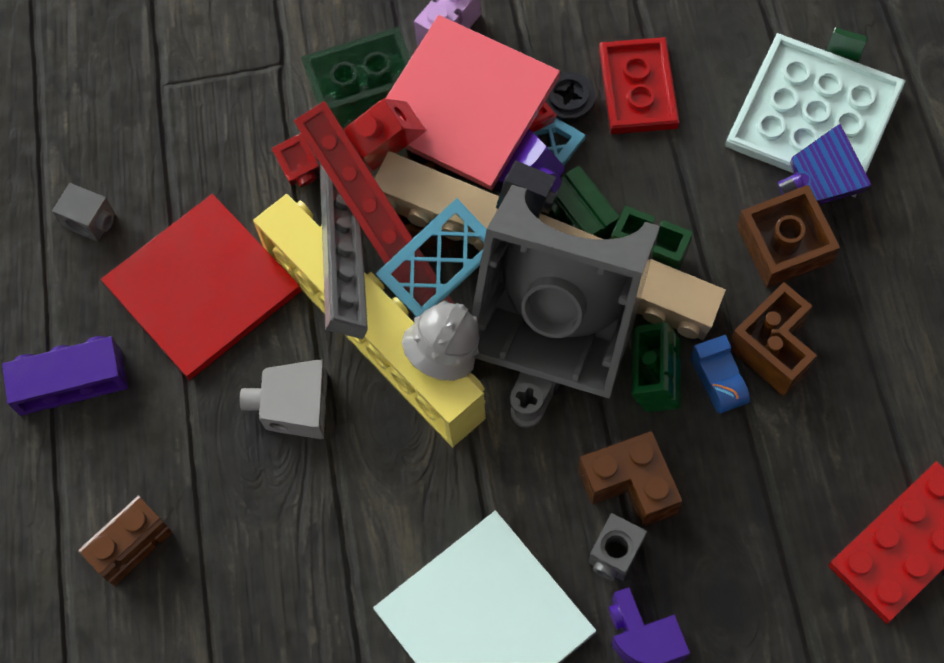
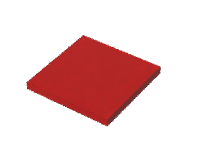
M213 194L101 278L103 284L189 381L302 291L300 285Z

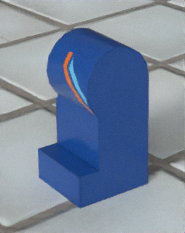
M726 335L694 345L690 358L714 408L720 414L750 402L748 388L739 374V369L730 352L732 347Z

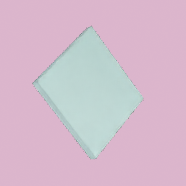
M777 33L731 129L725 147L794 173L790 165L791 158L829 130L841 124L866 173L906 80Z
M496 510L373 607L374 611L415 663H561L596 633V629Z

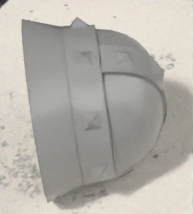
M448 301L436 304L425 310L420 316L414 318V324L404 332L402 340L404 354L414 367L433 378L455 381L466 377L474 368L475 355L479 354L478 343L480 338L477 317L472 316L464 304H452Z

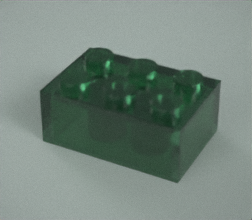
M395 27L301 56L316 106L325 101L341 127L345 128L380 100L387 97L411 57L399 27Z

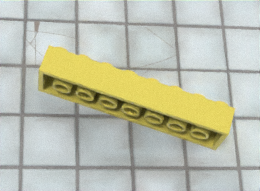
M285 194L253 219L263 247L300 285L301 290L325 314L322 225L319 227L312 219L314 218L312 212L302 201L296 203L288 194ZM364 272L368 331L363 339L345 336L453 448L486 419V402L483 393L485 389L482 383L472 373L455 381L439 380L425 375L414 367L404 354L402 346L404 332L414 324L407 316L409 314L407 308L397 297L390 299L383 291V284L372 272L366 274Z

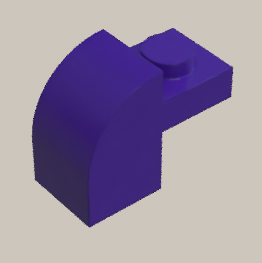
M630 588L614 592L612 598L613 605L609 606L608 609L616 630L622 628L624 633L614 636L611 644L624 662L679 663L687 659L690 652L675 615L644 625Z

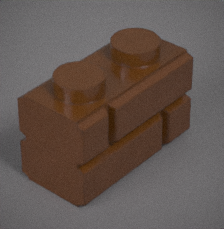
M137 496L78 551L105 580L115 586L156 548L157 543L161 544L173 532Z

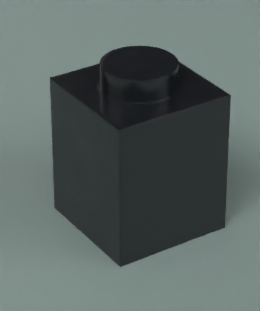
M515 160L504 180L496 208L500 207L511 186L515 185L527 189L525 202L534 216L539 219L542 212L549 214L557 196V193L551 191L556 177Z

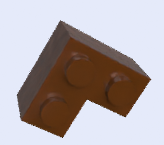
M784 282L734 330L730 340L731 351L783 396L809 372L817 357L813 351L793 335L805 323L813 306Z
M652 431L583 455L579 459L578 472L592 505L628 492L642 527L678 514L683 501Z

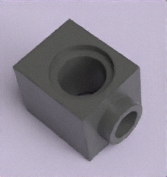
M72 183L68 184L52 210L63 228L97 242L103 233L111 228L115 215L106 197Z
M611 513L590 553L588 563L594 566L593 571L611 581H614L615 577L624 581L647 531ZM611 543H618L624 547L626 555L622 558H612L606 553L605 547Z

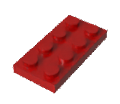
M937 461L827 565L886 624L944 569V467Z

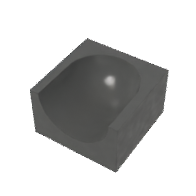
M512 185L486 229L472 309V316L477 317L480 338L478 343L479 354L475 355V358L610 399L628 349L660 226L645 222L637 232L616 239H588L573 236L546 225L534 216L525 202L527 189Z

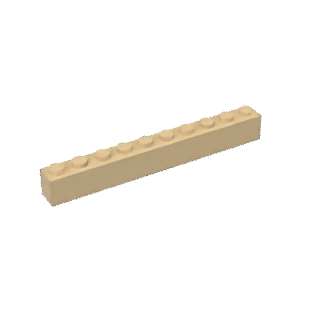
M388 151L375 177V180L396 213L407 217L411 223L420 227H426L456 198L461 201L486 229L498 210L496 204L499 196ZM454 214L442 226V231L464 232V222ZM541 214L539 218L546 225L563 233L588 239H602ZM445 236L454 241L463 240V237ZM468 237L467 243L474 245L478 251L483 249L484 243L478 237ZM651 259L637 313L643 315L644 319L653 324L669 323L672 328L677 329L678 333L684 337L703 340L713 325L726 289Z

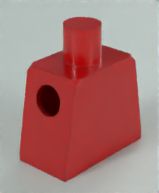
M393 99L380 100L344 129L360 156L373 171L382 165L388 151L397 154L427 131L408 102Z

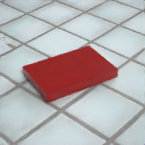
M666 37L599 43L610 135L678 129L679 117Z

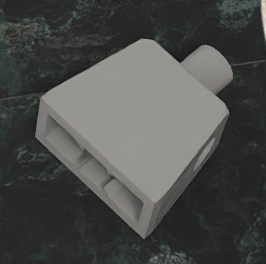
M312 360L265 368L262 372L261 388L241 389V410L259 411L260 421L266 430L324 439L327 370L323 360Z

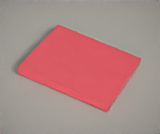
M438 15L385 99L408 102L427 130L407 145L405 149L492 191L560 78V70Z

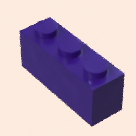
M96 336L88 339L85 343L73 346L60 345L52 348L49 352L37 355L23 354L17 356L13 361L2 363L7 404L20 416L128 389L122 350L112 336Z

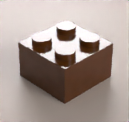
M809 185L741 210L737 228L766 288L833 263L840 249Z

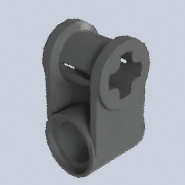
M520 372L510 394V413L514 423L523 428H531L538 425L560 384Z

